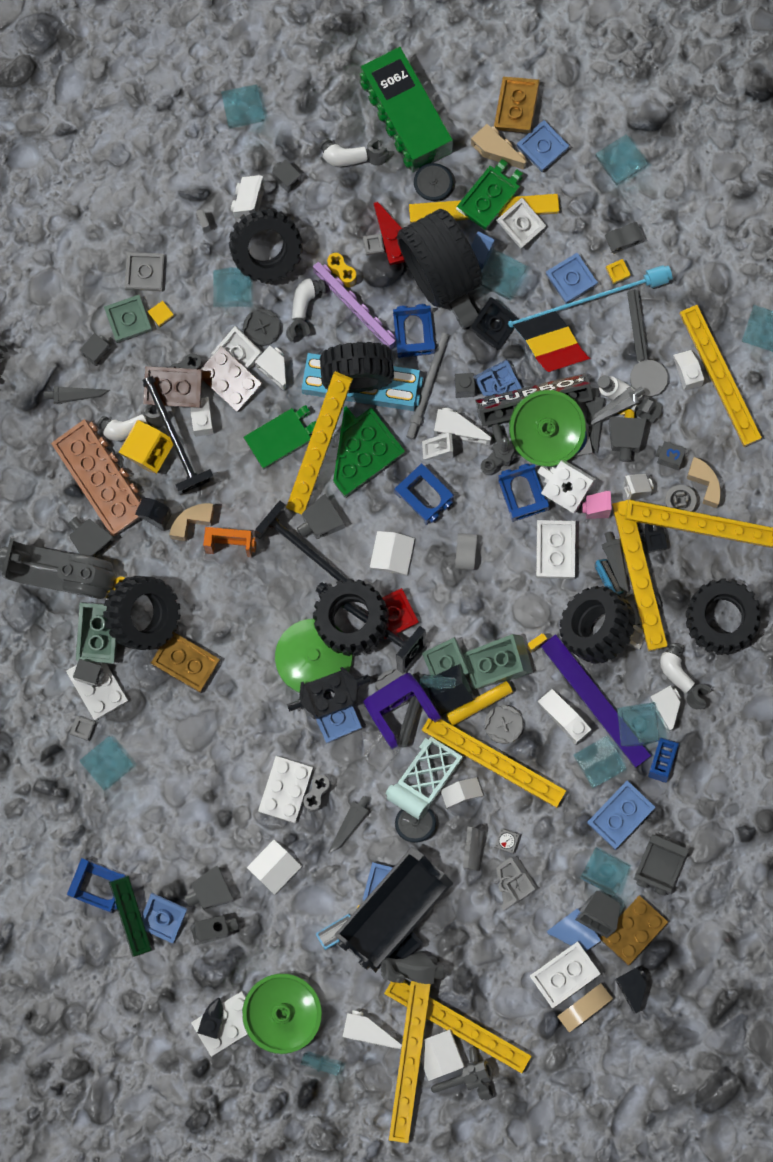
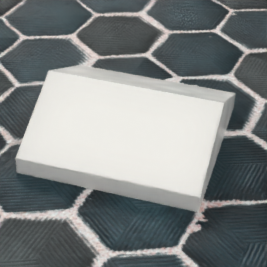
M523 198L496 220L520 249L546 227Z
M234 326L211 354L213 355L220 346H223L249 370L254 366L255 361L262 352L237 326Z
M377 531L370 569L407 576L415 538L394 532Z
M273 840L247 869L275 895L302 866Z
M451 1029L423 1040L420 1060L428 1081L465 1067Z

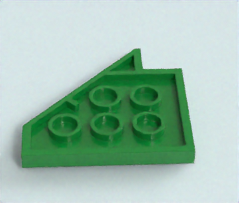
M344 407L333 478L334 485L344 498L405 454V450L372 408H369L355 418L348 407Z

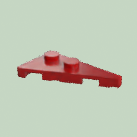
M379 202L373 203L389 266L405 262L397 241L398 232L402 228Z

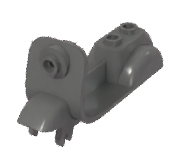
M11 537L8 547H0V570L2 571V577L5 579L97 599L105 598L106 592L112 590L114 586L115 574L111 572L112 563L106 560L29 546L16 542Z

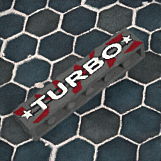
M586 373L476 399L478 417L482 427L510 420L516 405L527 395L539 390L562 392L571 397L577 404L593 400L591 385Z

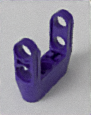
M410 672L395 679L363 701L371 718L392 750L398 747L397 739L382 716L415 696L429 719L433 720L434 723L441 719L426 693Z

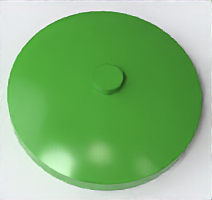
M539 390L524 397L514 408L509 422V434L516 451L527 461L540 466H555L561 460L567 461L572 458L580 449L586 432L585 418L579 405L568 395L556 390Z
M314 619L302 620L290 626L282 634L276 646L275 663L277 671L283 682L298 693H300L301 682L304 681V684L320 679L341 671V667L350 672L352 664V653L350 656H345L342 652L338 654L332 648L325 645L315 629Z
M274 974L263 978L250 989L243 1003L242 1020L246 1033L258 1047L270 1053L288 1054L302 1049L314 1038L321 1023V1004L316 992L306 981L294 975Z

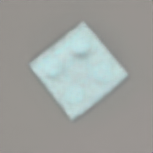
M257 84L221 92L229 128L265 121Z
M627 134L595 155L616 186L645 168L648 164Z
M493 249L481 270L483 277L481 286L509 300L527 266Z
M110 736L79 760L104 791L134 767Z

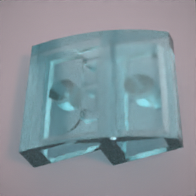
M753 305L742 342L773 352L772 310Z

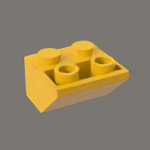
M137 420L118 453L146 471L157 474L173 447L171 438L163 432Z

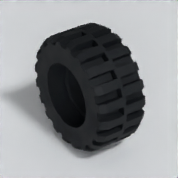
M265 207L259 208V211L256 212L254 209L250 210V214L247 216L243 214L240 217L241 221L239 223L235 222L233 226L234 231L230 232L229 236L230 254L237 268L240 269L244 276H249L253 281L258 279L261 283H267V280H271L273 283L277 282L279 277H282V279L286 278L287 272H293L296 269L294 265L296 263L299 264L301 260L300 254L303 253L302 237L292 219L288 218L282 211L277 212L274 208L266 210ZM263 230L277 231L283 239V246L278 255L265 261L254 259L248 248L252 237Z
M372 342L339 344L324 350L320 356L321 382L327 390L335 371L353 378L348 393L378 390L391 384L394 379L392 351L385 344L381 345V343Z
M133 576L123 579V582H118L114 586L115 590H110L108 594L110 598L105 600L104 606H107L106 611H103V616L107 618L105 626L110 629V636L116 638L117 643L131 649L154 650L157 649V646L162 647L165 645V640H171L174 636L172 632L178 629L176 624L177 620H180L181 617L178 614V610L181 608L180 603L176 602L178 597L176 593L171 592L173 589L169 584H165L163 580L156 579L155 577ZM146 595L153 606V617L147 628L138 631L131 619V609L137 598Z
M721 578L719 581L712 580L708 584L702 585L692 596L686 611V626L690 630L689 635L691 638L696 640V644L699 647L702 645L705 651L709 653L714 651L717 655L722 653L729 655L735 651L739 652L757 634L761 624L760 618L762 617V613L759 610L760 603L758 600H755L753 591L749 592L746 589L747 586L745 584L739 585L733 579L726 581V578ZM726 600L733 603L739 609L741 623L734 632L722 634L714 631L708 625L705 614L712 602Z
M347 579L345 583L342 580L336 581L337 585L332 587L330 584L326 587L328 591L326 593L321 592L319 595L320 601L315 602L314 607L316 611L313 612L315 629L325 645L332 648L338 654L342 652L343 655L350 656L351 653H354L355 656H358L364 650L368 653L371 651L370 647L373 645L377 647L380 644L379 639H384L386 635L385 629L389 627L387 605L378 590L376 591L371 584H365L364 581L359 579L357 582L353 579ZM350 602L364 604L368 609L369 616L361 629L353 633H343L335 627L334 617L340 607Z
M593 586L591 589L586 588L582 590L581 594L577 593L574 599L568 602L566 610H563V618L560 619L561 629H559L562 642L569 651L586 662L598 664L608 662V659L616 658L618 653H622L625 650L626 644L629 645L630 637L635 631L633 628L635 625V618L633 617L635 613L633 608H631V604L616 592L604 586ZM602 614H605V620L601 628L595 634L589 636L594 621Z

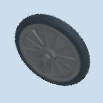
M437 163L422 166L414 177L416 192L423 199L429 201H438L445 198L453 186V178L450 171L445 166Z
M401 809L395 819V828L398 835L412 843L425 841L433 834L436 827V818L431 809H428L421 820L416 819Z

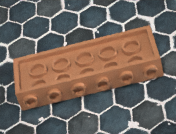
M84 419L51 444L111 536L114 537L140 518L135 515L141 502V498L137 494L139 490L134 483H130L127 479L129 475L123 467L120 468L117 462L119 460L117 456L108 450L107 447L109 445L104 437L100 438L97 431L99 429L95 423Z

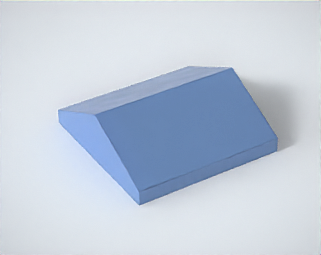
M151 893L142 915L146 932L174 943L184 922L187 908Z

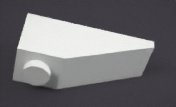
M438 409L434 436L452 433V439L490 445L491 437L457 412H453V409Z
M553 689L537 701L575 745L591 732L592 729Z
M352 1010V1014L347 1013L343 1038L401 1050L402 1045L369 1018L363 1017V1012Z

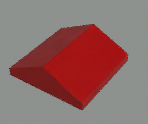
M402 588L382 597L389 611L388 630L396 634L419 623Z

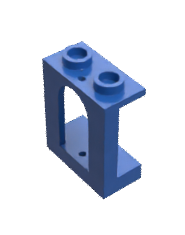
M418 304L415 307L398 306L397 309H393L397 357L435 354L431 306ZM417 316L421 319L424 343L406 344L404 321L407 317Z
M422 463L394 489V493L399 498H402L424 520L425 525L436 521L440 516L438 513L443 509L447 510L453 504L454 495ZM423 478L439 494L440 504L432 509L427 508L409 489Z
M523 464L517 470L512 471L508 469L502 471L501 475H498V482L512 522L549 510L548 501L541 494L542 488L535 471V464ZM519 476L526 478L529 482L536 502L521 508L517 507L510 485L511 481Z
M81 858L67 895L113 913V910H117L114 897L110 900H105L81 891L80 888L87 872L109 881L126 875L119 874Z

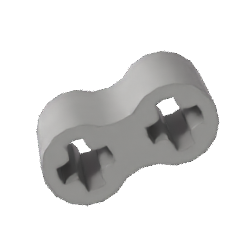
M458 533L455 569L474 570L477 535Z
M317 775L314 777L312 789L304 797V806L310 812H316L320 809L322 796L329 791L330 783L326 776ZM323 780L326 787L318 789L316 783H320ZM316 798L315 800L317 805L313 804L312 807H310L308 800Z

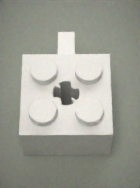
M561 460L557 468L552 467L551 470L542 465L537 472L545 477L543 482L546 483V486L541 494L572 513L577 512L596 480L565 460ZM570 482L572 484L570 487H573V489L567 491L564 484Z

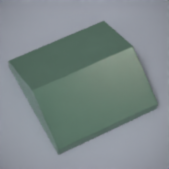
M456 637L422 653L431 677L458 664L461 665L465 676L470 673Z

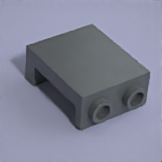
M652 834L633 880H636V884L641 887L647 888L650 886L654 888V892L662 896L670 895L689 850Z

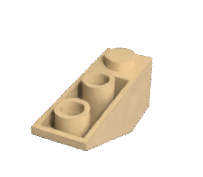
M486 124L471 138V146L484 158L497 162L503 159L510 166L523 170L526 168L525 156L521 152H516L507 139L504 140L500 137V133L495 127H490Z

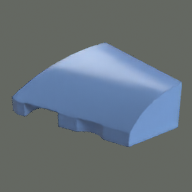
M507 359L474 376V380L483 396H492L521 389Z
M577 908L550 928L547 933L571 946L578 941L586 952L601 940L595 931L575 920L580 912Z

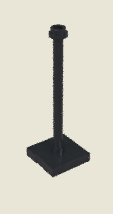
M150 376L142 380L144 383L143 387H148L187 473L186 480L175 484L178 494L181 495L213 481L214 476L211 469L200 474L194 473L155 387L156 379Z
M279 500L257 526L254 535L261 539L269 528L276 529L337 581L347 582L346 577L279 523L278 517L283 513L286 506Z
M321 582L317 586L316 592L318 595L321 592L326 593L328 591L326 587L329 585L327 583ZM346 603L342 606V608L364 623L367 622L368 615L352 604ZM421 626L416 629L407 641H404L390 630L385 629V637L401 647L396 654L397 670L402 674L426 646V630Z

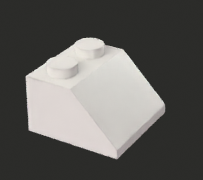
M263 176L242 177L241 183H237L235 194H238L236 201L233 200L231 205L234 218L240 219L243 214L247 216L250 214L249 211L253 209L255 212L259 211L265 190Z

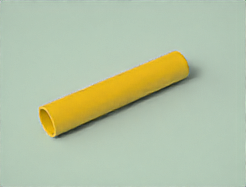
M505 681L476 697L475 700L447 713L446 717L450 724L454 726L508 696L513 691L508 682Z

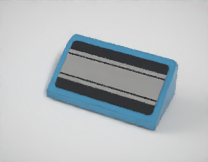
M607 559L597 560L594 566L604 586L613 590L618 595L624 593V590L618 585L609 561Z
M349 914L316 933L325 951L339 942L334 935L349 919Z

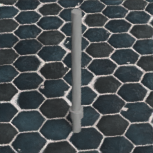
M446 333L441 334L420 395L419 405L416 406L414 415H411L410 427L406 435L409 439L414 438L417 427L421 424V415L449 337Z

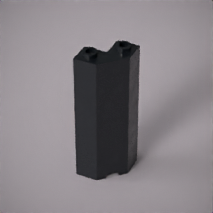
M411 847L335 933L334 936L339 940L337 944L343 950L352 952L360 960L358 963L364 969L368 970L370 968L376 973L381 967L382 960L392 955L454 883L445 873L432 865L424 854Z

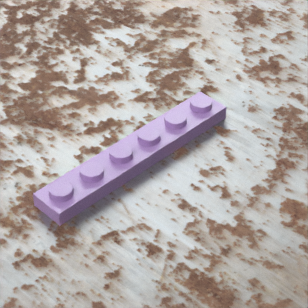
M317 262L313 266V272L324 281L326 286L383 344L392 350L395 347V336L389 330L385 331L381 327L383 325L377 317L373 318L369 314V309L364 304L360 305L356 301L357 297L350 290L347 291L343 287V282L338 277L334 278L331 275V270L325 264L321 265Z

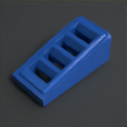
M663 738L659 739L648 775L649 778L667 782L679 743ZM661 746L672 749V752L661 749ZM659 754L670 757V759L659 756ZM656 762H661V763L667 764L668 766L666 767V766L657 764Z

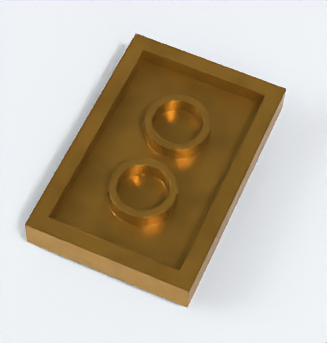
M503 76L494 127L497 130L531 133L540 86L539 79Z
M172 632L174 636L171 640H165L166 644L159 648L151 664L201 693L219 664L220 659Z
M639 895L618 918L616 931L608 938L601 936L600 940L629 966L668 921Z

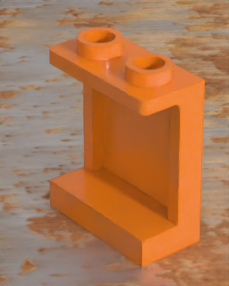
M205 527L203 546L206 554H214L215 543L246 546L247 557H252V552H256V541L251 531Z

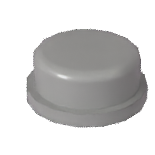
M673 486L665 496L666 507L692 512L696 505V495L688 486Z

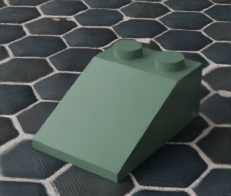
M81 602L79 604L76 661L81 659L88 662H115L117 642L116 638L110 636V629L105 626L107 618L103 616V611H106L107 606H104L103 603Z
M511 634L463 653L470 672L469 677L473 690L517 679L533 672L523 636Z

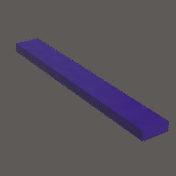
M555 634L540 646L634 768H637L650 758L651 755L557 635Z

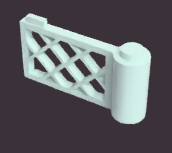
M432 737L429 740L427 738L424 739L419 746L421 751L398 783L390 785L386 791L387 800L418 820L425 816L430 804L463 759L461 755ZM432 744L439 747L440 754L429 756V747ZM451 755L456 758L453 764L444 765L443 757ZM441 757L442 766L431 768L430 759ZM427 760L429 769L418 771L417 764L420 761ZM443 770L444 777L442 780L433 781L432 772ZM430 773L431 782L420 784L418 775ZM416 776L418 785L409 786L404 782L408 777ZM432 786L433 792L429 798L422 794V787Z

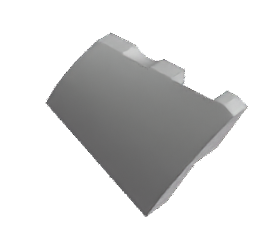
M467 827L463 869L479 871L484 832L474 827Z
M517 856L510 857L496 868L497 876L500 879L499 891L502 892L503 905L501 906L503 910H507L538 889Z

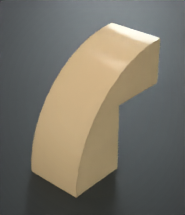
M694 457L686 479L708 486L702 504L717 508L720 501V485L717 476L705 462Z
M211 503L198 504L182 512L171 527L170 539L186 541L189 523L212 526L214 505Z
M600 983L557 1017L568 1032H571L613 998Z

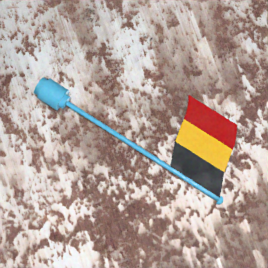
M658 266L646 270L643 280L516 321L510 320L508 325L509 327H514L523 337L535 359L546 372L549 373L591 358L580 348L568 325L556 311L643 283L651 288L667 284L670 280H673L672 272L669 266Z

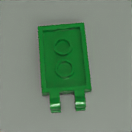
M503 159L500 160L495 168L489 166L456 206L457 211L484 230L489 228L519 191L520 186L518 183L523 179V173L518 169L510 179L503 175L508 168V162Z
M307 405L301 407L297 412H294L291 408L244 436V440L263 470L309 443L316 421L310 423L306 428L302 425L300 420L311 414Z

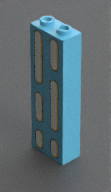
M308 353L302 383V394L325 398L327 389L321 382V355ZM393 366L394 379L391 384L378 390L348 393L345 401L414 411L415 406L419 405L420 395L417 394V390L422 387L423 377L420 376V370Z

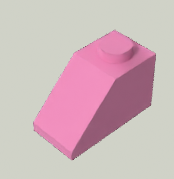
M611 491L586 496L585 502H582V513H586V519L609 518L611 513Z

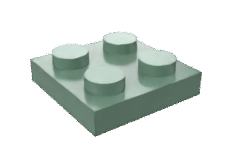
M140 295L104 307L116 343L152 331Z

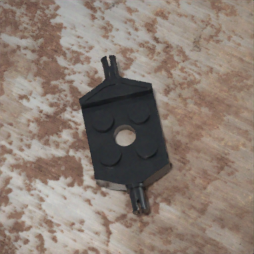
M341 667V671L306 684L303 681L300 685V699L287 704L289 712L301 707L310 717L317 719L355 705L358 700L359 686L370 682L369 676L367 674L356 679L345 668ZM327 692L335 693L334 697L330 700L325 699L324 695Z

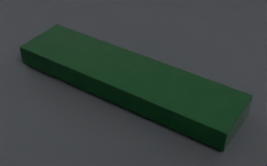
M129 876L110 881L109 885L132 957L152 951Z

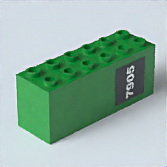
M401 47L361 66V73L359 74L361 87L364 91H368L371 105L377 107V115L380 121H384L387 125L385 129L389 137L393 136L395 140L394 145L398 153L402 152L404 156L403 162L407 169L410 168L414 173L422 166L434 163L452 154L453 140Z

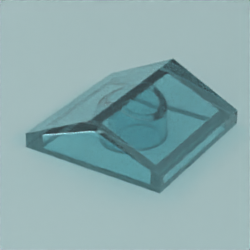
M233 267L213 270V307H251L250 277L244 276L240 269Z
M655 702L617 708L622 747L641 746L660 741Z
M607 736L573 755L592 789L626 770L617 750Z
M595 847L580 879L615 897L630 865Z

